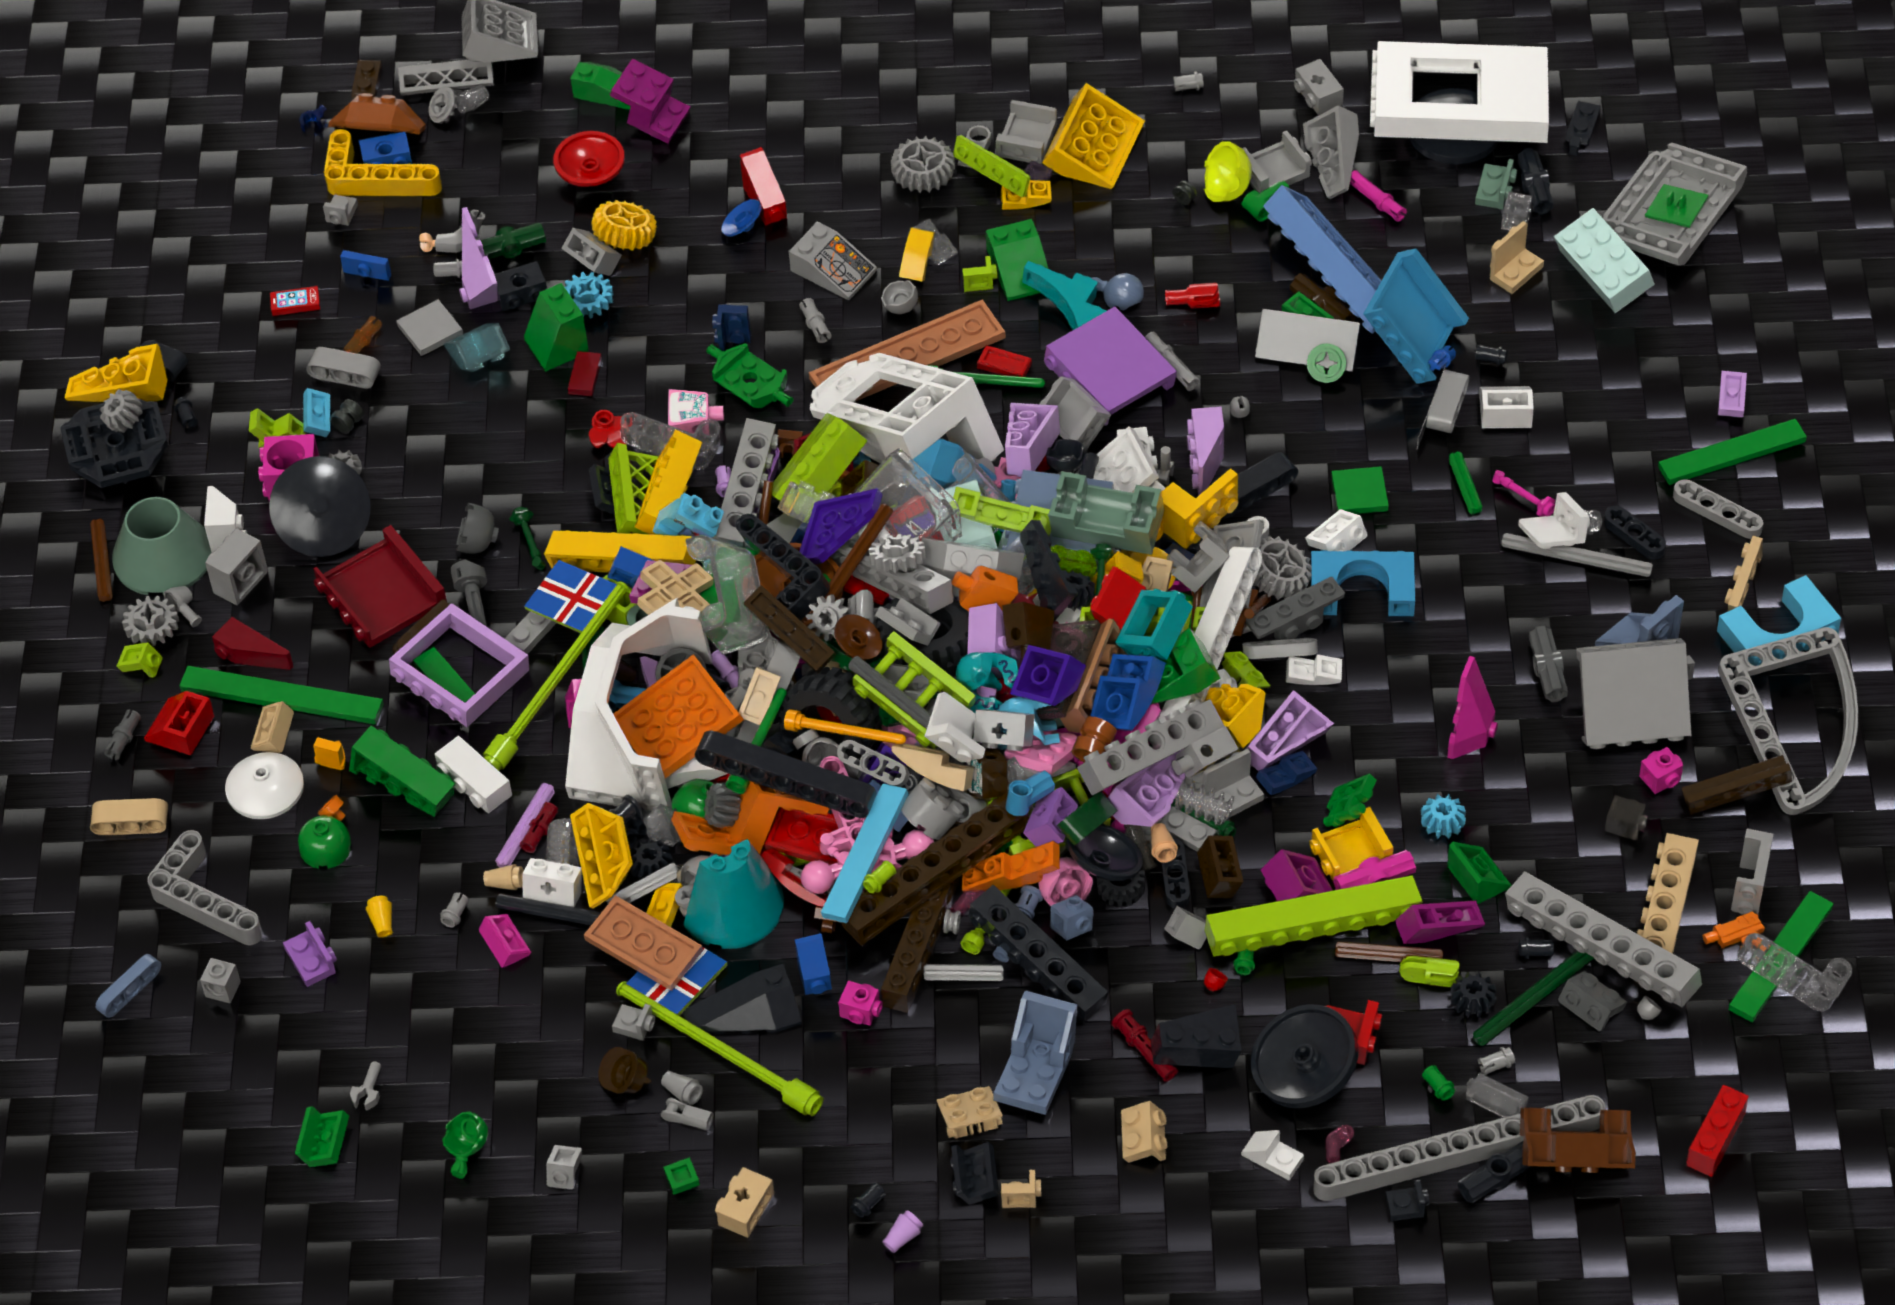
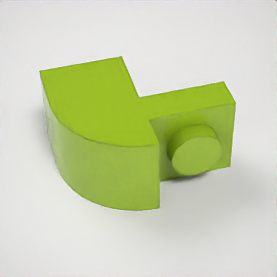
M258 408L250 412L249 432L259 438V448L264 447V437L305 434L303 423L290 413L274 421Z

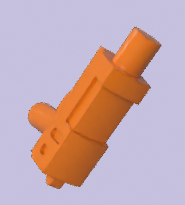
M1753 911L1725 924L1715 925L1711 932L1702 935L1705 944L1717 941L1721 948L1741 941L1743 945L1755 943L1765 953L1772 945L1761 935L1765 927L1759 920L1758 915L1754 914Z

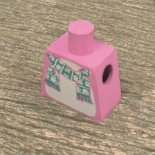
M669 390L668 429L670 437L675 429L693 438L707 436L710 433V421H724V406H710L709 397L706 392Z

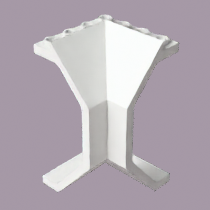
M675 598L632 626L611 623L591 645L572 714L565 785L569 798L618 806L623 802L624 796L630 795L647 811L670 815L672 802L660 760L658 758L638 755L632 750L608 702L620 659L624 654L638 652L662 656L671 649L682 647L693 650L700 655L704 663L711 664L712 656L700 610L689 606L681 608L678 598Z

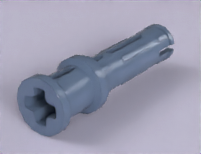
M1024 885L1020 890L1021 896L1015 905L1032 920L1035 916L1034 910L1038 902L1043 900L1040 890L1036 887ZM1014 935L1012 938L1019 940L1020 936ZM1001 946L997 947L993 952V956L999 961L1008 962L1007 952Z

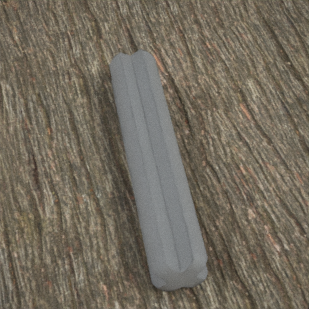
M670 863L614 893L611 898L606 900L607 904L610 903L615 895L631 903L677 878L679 871L677 865Z
M924 965L925 980L1001 981L1004 977L1002 965Z

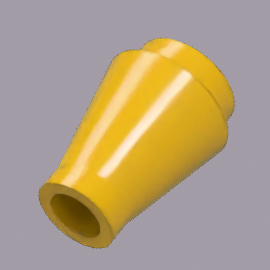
M386 896L370 898L367 901L366 912L376 930L377 936H390L393 933L392 903L388 901Z

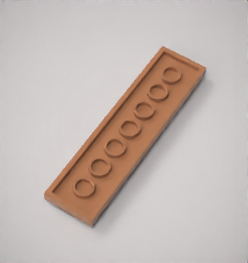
M982 299L809 372V379L816 388L847 362L857 360L859 364L869 361V356L877 353L927 366H941L981 349L986 345L1004 339L1005 331ZM880 379L873 385L872 389L864 392L856 401L898 383Z

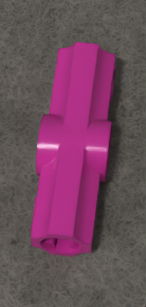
M1407 850L1383 859L1370 857L1364 860L1358 868L1333 877L1335 889L1340 890L1402 878L1415 873L1416 866L1413 856Z

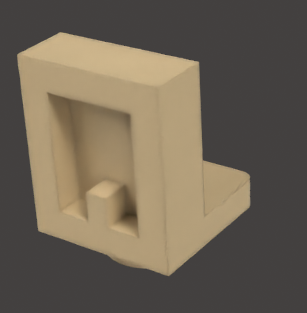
M1029 1170V1183L1011 1182L1009 1184H1001L1002 1208H1036V1197H1041V1180L1035 1179V1170Z

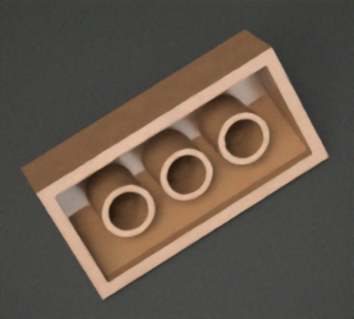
M1108 619L1094 629L1081 661L1086 665L1078 689L1068 696L1065 705L1061 708L1060 720L1069 732L1080 733L1086 717L1091 715L1100 676L1108 675L1112 655H1128L1115 643L1121 630L1114 619Z

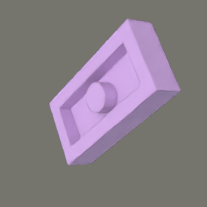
M1722 371L1718 415L1743 417L1747 373Z

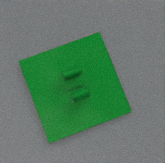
M1663 184L1645 213V217L1690 228L1707 201L1709 194Z

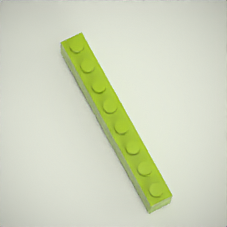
M1412 875L1210 914L1206 916L1204 931L1213 957L1220 955L1229 956L1246 949L1254 951L1261 947L1280 946L1297 940L1306 941L1312 937L1322 935L1331 936L1348 930L1357 931L1374 925L1383 926L1394 922L1411 905L1422 904L1423 901Z

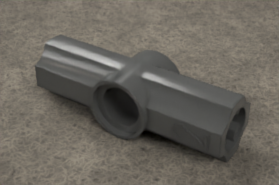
M1539 626L1529 632V641L1533 651L1534 672L1536 677H1540L1545 699L1551 702L1561 701L1562 698L1567 697L1568 693L1563 675L1562 654L1556 649L1551 629Z

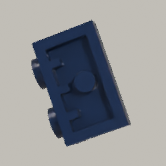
M719 304L718 312L713 314L712 327L715 329L714 341L715 344H719V349L725 351L726 342L736 344L751 343L752 335L748 306Z

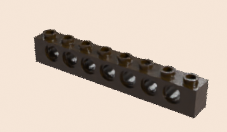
M1008 792L1001 797L995 798L988 806L974 813L958 827L951 829L940 840L931 843L923 852L911 857L903 866L896 870L894 876L882 885L880 892L871 894L865 890L860 895L848 923L841 922L842 927L862 946L1022 833L1029 820L1028 813L1023 816H1015L1006 810Z
M956 821L945 835H947L951 829H953L954 827H958L962 823ZM962 875L912 910L881 988L882 1007L905 1013L909 1012L924 974V965L928 964L944 923L945 912L950 908Z

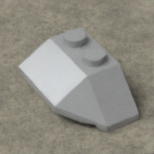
M922 537L921 541L924 542L926 559H923V564L920 565L951 579V583L958 571L970 576L977 566H984L1016 577L1017 581L1020 580L1024 553ZM953 586L952 590L953 596L959 597L960 589Z

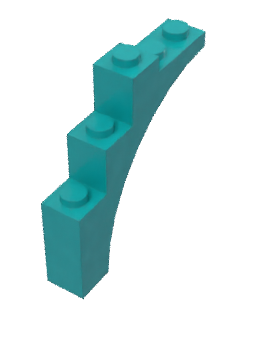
M1030 261L1026 263L1022 283L1038 290L1050 299L1064 314L1072 331L1106 312V310L1099 306L1092 305L1096 298L1097 281L1079 273H1076L1070 279L1042 265Z

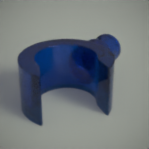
M320 105L315 111H306L301 114L299 121L303 132H306L305 124L309 121H316L319 130L321 129V117L326 111L325 106Z

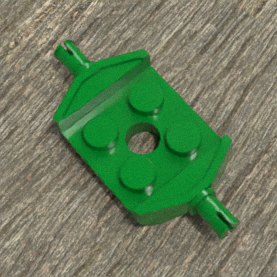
M746 343L726 351L720 350L713 344L707 348L706 352L717 359L712 371L713 380L752 407L763 408L772 401L776 402L777 400L787 407L793 403V398L783 392L787 383V371L783 369L780 373L749 352ZM750 378L756 380L755 382H744L745 380Z

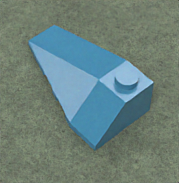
M939 439L907 463L912 490L924 494L933 493L973 480H977L981 492L997 480L996 475L983 464L976 463L971 454H965L959 444Z

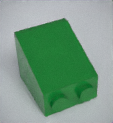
M562 283L539 292L524 334L525 342L545 372L576 359L577 351L589 352L583 314Z

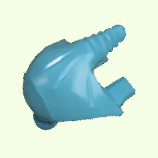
M1013 697L999 706L998 711L1035 714L1033 735L1038 737L1044 745L1060 743L1059 733L1047 735L1043 733V731L1057 730L1056 721L1041 720L1037 712L1038 708L1051 705L1021 697ZM1001 727V732L1007 734V729ZM998 744V749L1007 750V745Z

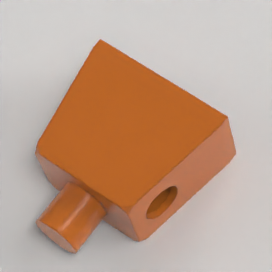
M977 566L970 576L958 571L952 580V585L960 589V605L968 612L969 608L997 603L1003 611V605L1010 604L1018 594L1016 577L984 566Z

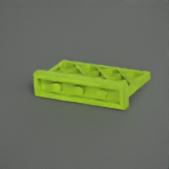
M621 443L616 444L608 457L617 533L629 534L633 532L648 534L635 527L636 518L641 507L634 502V498L638 497L643 502L645 496L643 492L647 490L649 480L641 472L646 470L652 475L654 468L651 465H655L658 456L627 451V444ZM629 460L636 461L641 467L636 469L629 463ZM634 477L644 485L642 488L639 489L632 483Z

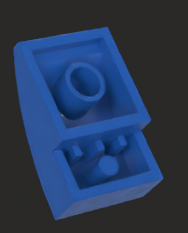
M1113 654L1108 675L1100 676L1090 716L1109 722L1116 730L1132 731L1149 708L1160 684L1166 663L1153 656Z

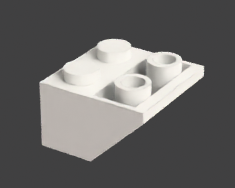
M1529 386L1479 387L1482 428H1532L1534 407L1532 389Z

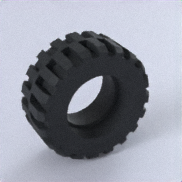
M894 598L884 608L896 607L900 599ZM953 598V603L932 614H928L940 622V626L933 636L937 639L931 640L928 646L912 641L877 617L875 627L878 629L882 640V649L878 656L882 659L888 653L887 638L894 631L953 678L956 676L959 661L968 654L969 612L960 605L959 601L955 602ZM902 658L900 660L896 659L893 663L909 665Z
M824 667L819 673L812 669L803 675L787 692L778 712L779 717H781L779 719L780 730H785L784 718L789 709L800 711L807 718L822 720L816 708V705L835 713L842 724L882 731V720L879 716L880 706L870 698L864 699L855 692V686H853L855 674L849 671L844 673L842 669L835 667L831 670L829 667ZM803 728L802 730H798L797 732L789 730L785 731L792 733L797 738L798 736H800L801 734L805 733L810 729ZM816 730L820 737L830 738L838 745L845 740H853L871 749L877 742V740ZM806 746L802 747L799 753L801 756ZM853 748L846 749L845 751L848 757L853 756L859 760L862 755L854 752Z

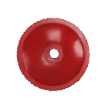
M599 131L576 133L562 141L554 153V166L557 174L566 182L583 187L597 186L610 181L621 171L625 161L624 149L621 143L613 136Z

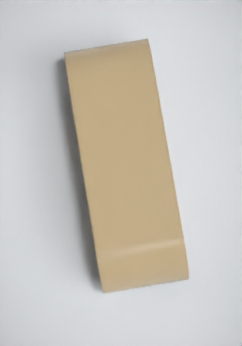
M157 798L97 801L92 806L90 830L97 835L161 833L166 829L168 804L166 801Z

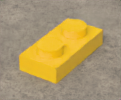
M667 883L656 889L647 914L671 927L679 907L675 901V894L683 885L681 883Z

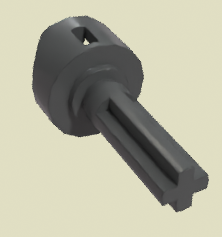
M466 559L456 562L451 567L454 589L459 592H465L469 615L487 626L479 590L487 584L485 568Z

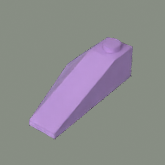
M467 207L462 208V288L459 291L463 303L468 302L469 308L473 309L498 301L497 281L490 261L484 254L481 240H476V228Z

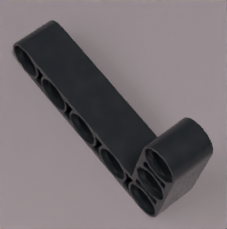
M748 513L742 515L736 522V529L752 549L791 580L775 598L801 621L811 611L809 605L812 603L818 604L817 598L820 596L825 597L828 594L830 583L815 564L759 518Z

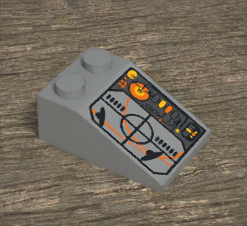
M816 222L789 251L790 269L792 272L847 300H850L877 271V267L843 236L819 222Z

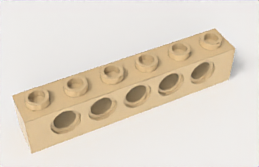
M1667 833L1665 843L1659 842L1656 858L1660 859V864H1654L1651 880H1655L1654 886L1649 885L1646 901L1650 902L1649 908L1644 907L1640 923L1645 924L1644 930L1638 929L1637 934L1673 954L1699 840Z

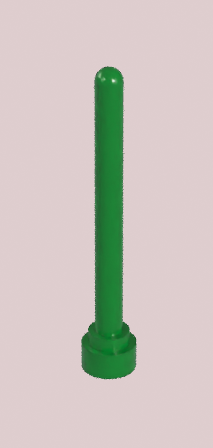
M953 372L972 377L974 382L979 384L1042 388L1045 385V381L1042 378Z
M784 688L777 689L751 744L762 746L786 697L787 692ZM731 774L726 782V787L736 794H744L749 785L748 780Z

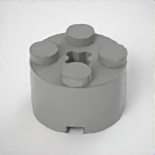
M923 778L908 795L901 811L912 825L917 827L920 824L926 829L923 832L925 835L940 840L960 818L965 809L959 802L950 797L951 790L941 784L935 785L929 779Z

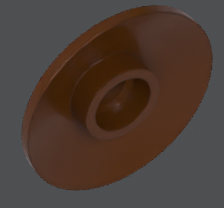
M849 614L837 621L834 628L835 639L846 654L852 658L859 656L864 661L872 660L878 656L882 649V640L878 629L869 620L859 615Z

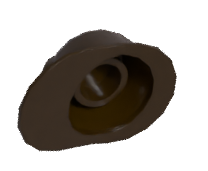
M621 1047L610 1049L600 1063L598 1071L601 1086L607 1090L618 1094H631L640 1091L644 1083H651V1080L647 1077L648 1067L645 1061L627 1049Z

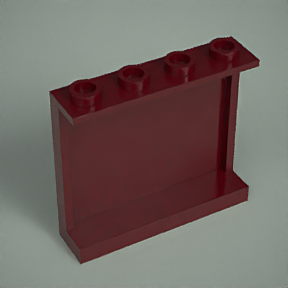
M392 525L382 529L384 540L322 574L317 567L313 568L316 577L313 581L317 590L327 595V600L333 609L337 608L340 611V616L346 625L351 624L359 641L364 640L369 648L421 619L442 599L447 601L444 587Z

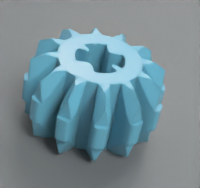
M1437 794L1435 800L1428 798L1426 805H1423L1421 809L1422 827H1426L1428 834L1436 833L1437 839L1441 835H1445L1449 839L1451 833L1458 835L1461 828L1464 827L1466 810L1464 806L1460 805L1459 798L1451 800L1449 794L1446 798H1442Z

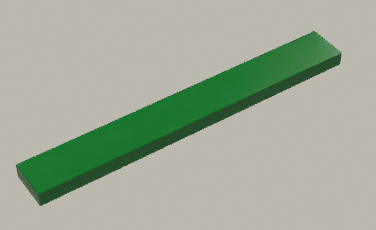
M187 666L180 683V690L183 692L189 691L195 694L264 706L283 701L293 711L375 725L384 705L383 699L193 666Z

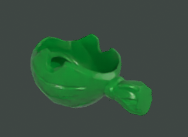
M470 1111L460 1113L449 1121L445 1127L447 1129L446 1135L442 1139L446 1150L456 1156L451 1173L459 1179H463L467 1174L468 1157L483 1148L488 1137V1128L485 1121Z

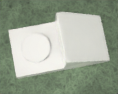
M1278 1130L1255 1132L1241 1152L1242 1156L1289 1181L1304 1160V1154L1280 1142V1131Z

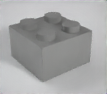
M237 528L224 539L221 546L214 553H211L205 562L213 593L235 605H238L268 572L261 541Z

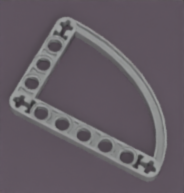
M1829 627L1728 654L1721 659L1718 667L1721 680L1759 762L1768 760L1765 757V753L1772 751L1778 756L1783 755L1786 764L1789 763L1792 782L1772 788L1780 808L1789 815H1797L1810 810L1832 793L1844 775L1856 742L1858 704L1853 673L1839 634ZM1825 637L1826 640H1831V643L1828 644L1827 641L1821 642V640ZM1800 642L1805 643L1809 646L1810 650L1801 652L1796 648V644ZM1780 649L1785 653L1786 657L1783 659L1775 658L1772 651ZM1830 654L1842 695L1844 712L1842 744L1836 764L1827 778L1816 788L1804 794L1750 676ZM1757 656L1762 664L1754 666L1749 663L1748 657ZM1727 664L1731 667H1736L1734 674L1731 668L1726 669ZM1743 685L1747 688L1748 693L1744 695L1738 694L1734 690V686ZM1746 707H1753L1758 711V715L1750 717L1745 713L1744 709ZM1763 729L1768 733L1769 737L1759 739L1754 731ZM1789 797L1793 801H1798L1796 806L1792 802L1788 803Z

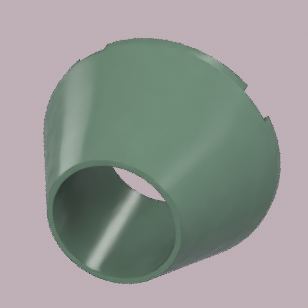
M150 497L135 503L128 510L113 549L112 563L118 579L129 589L144 595H148V592H162L164 595V591L169 588L179 586L190 587L206 573L205 562L212 552L206 530L198 521L172 501L162 497Z

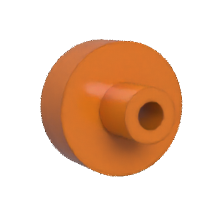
M335 795L319 810L318 814L320 816H332L341 821L346 816L339 809L344 802Z

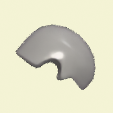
M910 280L905 282L896 281L890 283L883 290L881 300L889 312L901 315L910 312L916 306L918 292L916 286Z

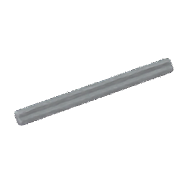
M1505 533L1502 538V546L1506 548L1645 577L1651 575L1653 565L1648 562L1562 545L1543 549L1538 547L1528 537Z

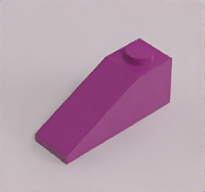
M1476 901L1411 905L1395 920L1404 944L1426 943L1485 925Z

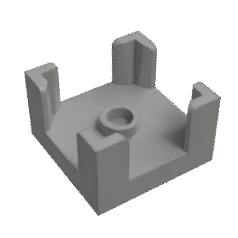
M1202 521L1193 529L1203 539L1199 544L1201 549L1194 557L1188 560L1177 549H1173L1166 557L1167 560L1174 562L1173 566L1175 568L1171 570L1172 575L1194 593L1230 557L1224 540Z

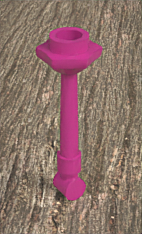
M1495 471L1492 481L1496 484H1501L1507 489H1511L1537 505L1538 516H1551L1554 513V499L1547 496L1540 500L1515 484L1512 479L1504 477V472Z

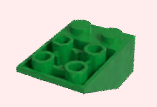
M1190 628L1179 634L1168 659L1161 660L1166 664L1151 704L1199 693L1220 679L1205 645Z

